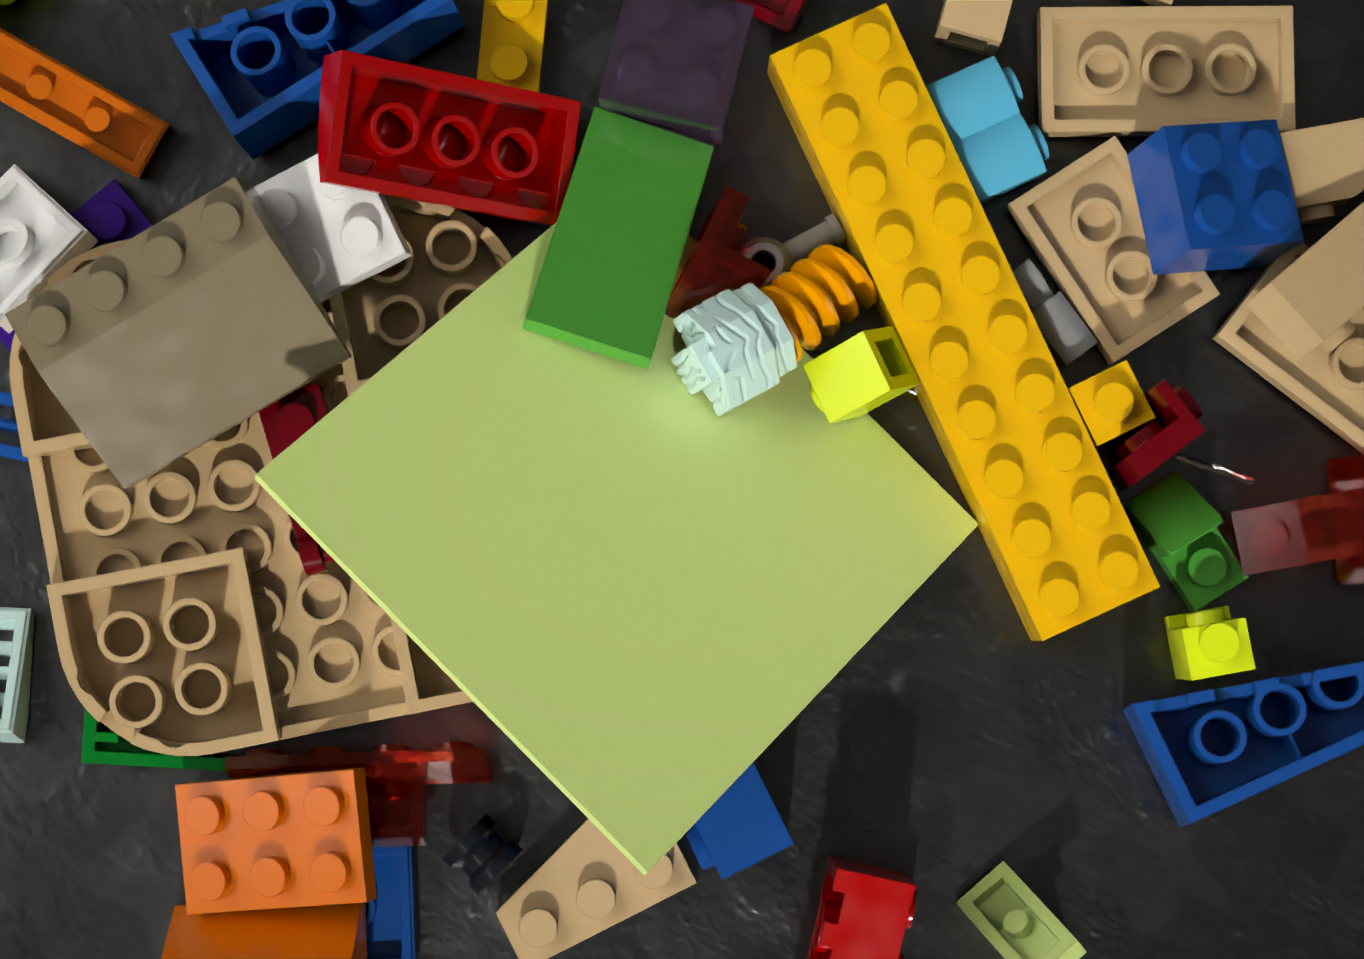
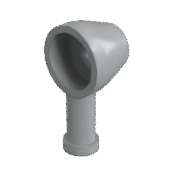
M832 213L824 217L822 223L784 243L769 237L751 239L737 250L733 258V279L740 287L750 282L758 289L764 286H771L772 281L778 275L790 272V268L798 260L808 258V255L817 246L825 244L834 245L836 243L841 245L847 241L846 235L837 218ZM761 254L771 256L776 263L774 271L768 275H759L754 272L751 263L756 256Z

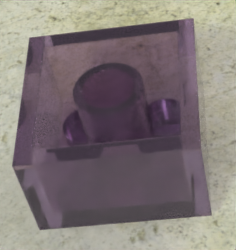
M624 0L598 97L600 108L676 134L722 145L753 26L755 7L731 0Z

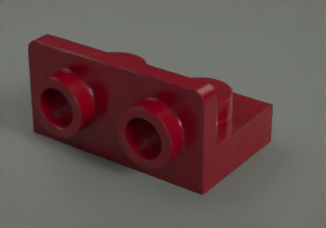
M1163 379L1145 394L1156 418L1148 421V425L1114 450L1121 459V462L1107 471L1122 491L1143 479L1206 431L1198 421L1202 417L1200 407L1183 387L1177 385L1173 389Z

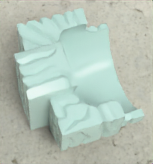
M751 282L734 291L730 289L724 290L716 296L703 301L700 305H696L690 310L683 312L673 320L678 332L682 333L681 337L686 348L671 358L672 364L678 367L676 372L682 376L681 381L687 385L689 394L693 395L703 390L709 401L713 403V409L717 416L731 411L735 407L780 383L779 377L797 367L792 335L773 301Z

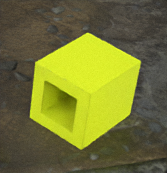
M893 326L862 331L802 365L810 381L811 397L816 406L825 413L829 423L860 417L920 384Z

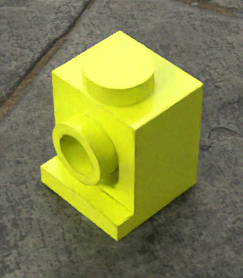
M1228 605L1164 617L1176 679L1194 681L1256 669L1246 618H1231Z

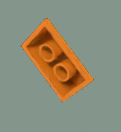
M366 902L187 915L186 904H177L174 906L161 959H367Z

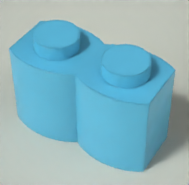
M991 56L926 85L981 204L1035 181L1047 171L1044 160L1049 159V149L1046 140L1036 124L1028 126L1020 114L1017 103L1023 101V94L1018 79L1010 67L1007 66L1001 69L996 58Z

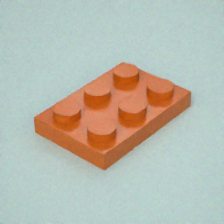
M364 767L194 781L175 785L187 915L364 903L377 898Z

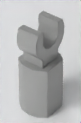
M1027 259L1012 270L1051 354L1062 368L1098 343L1061 291L1055 295L1053 294L1042 274L1030 259Z

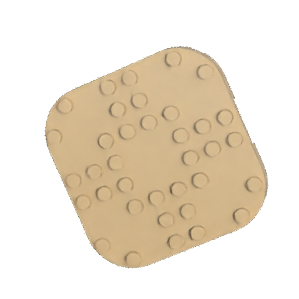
M384 195L412 256L321 302L352 357L298 389L317 383L320 384L329 412L332 411L511 261L512 257L506 247L488 227L485 228L475 219L457 208ZM130 239L98 246L69 260L45 280L48 284L41 292ZM16 333L14 334L9 368L11 394L23 457L28 458L51 582L46 587L58 652L63 670L72 690L85 709L98 722H102L114 733L130 741V744L142 749L174 756H199L473 702L337 562L327 564L328 570L325 572L307 576L299 556L297 540L289 514L254 479L256 473L273 460L259 412L133 487L124 489L40 376Z

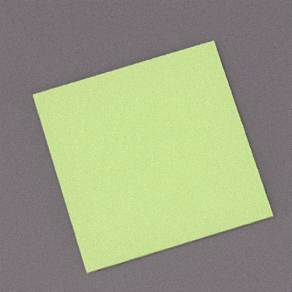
M555 223L256 473L254 479L643 875H646L979 524L868 413L860 417L829 423L825 413L816 406L811 397L810 381L802 365L813 360V358L804 349L803 358L797 363V367L779 377L780 383L720 416H717L713 409V403L709 401L703 390L690 395L687 391V385L681 381L682 376L676 372L678 367L673 365L671 358L686 348L681 337L682 333L678 332L673 320L683 312L690 310L696 305H700L703 301L716 296L724 290L730 289L734 291L741 287L689 235L652 359L647 369L522 329L556 226Z

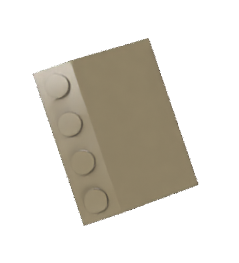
M237 177L230 179L5 314L40 376L124 489L133 487L352 357L253 186Z

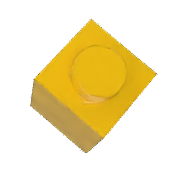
M1127 360L1068 388L1095 447L1156 418Z

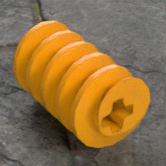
M830 244L817 246L808 255V258L798 260L790 268V272L781 273L772 281L771 286H764L760 289L773 301L792 335L797 363L803 358L802 347L806 350L814 351L822 343L821 333L832 337L840 330V320L852 322L859 315L858 306L869 309L877 301L876 289L865 269L853 256L843 249Z

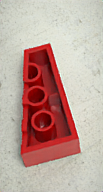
M829 856L807 959H904V955L900 954L905 929H910L917 901V890H915L916 885L902 871Z

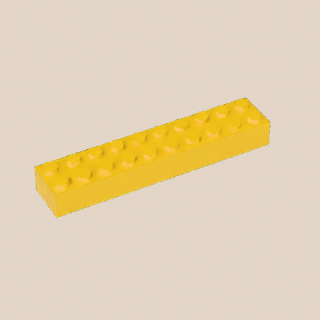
M887 3L771 54L767 70L770 81L830 210L837 218L846 235V244L851 255L865 269L873 281L877 292L875 306L885 327H894L919 379L920 384L913 388L975 521L979 524L978 528L1030 640L1044 641L1159 588L1160 585Z

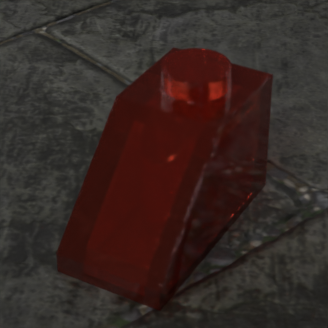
M1364 487L1231 512L1243 576L1364 553Z

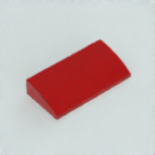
M339 50L325 55L323 59L318 118L320 183L552 226L558 220L572 177L581 101Z

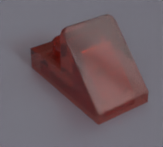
M729 186L725 188L709 212L671 291L665 315L672 319L677 318L683 312L690 310L696 305H700L703 301L716 296L724 290L730 289L734 291L750 282L760 289L770 276V271L766 267L736 252L749 225L739 220L750 197Z

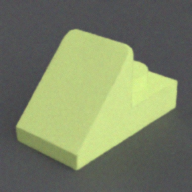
M1004 861L956 902L959 908L1004 959H1080L1087 953L1079 941Z

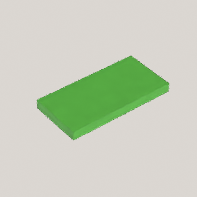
M594 106L522 329L647 369L652 359L714 146Z

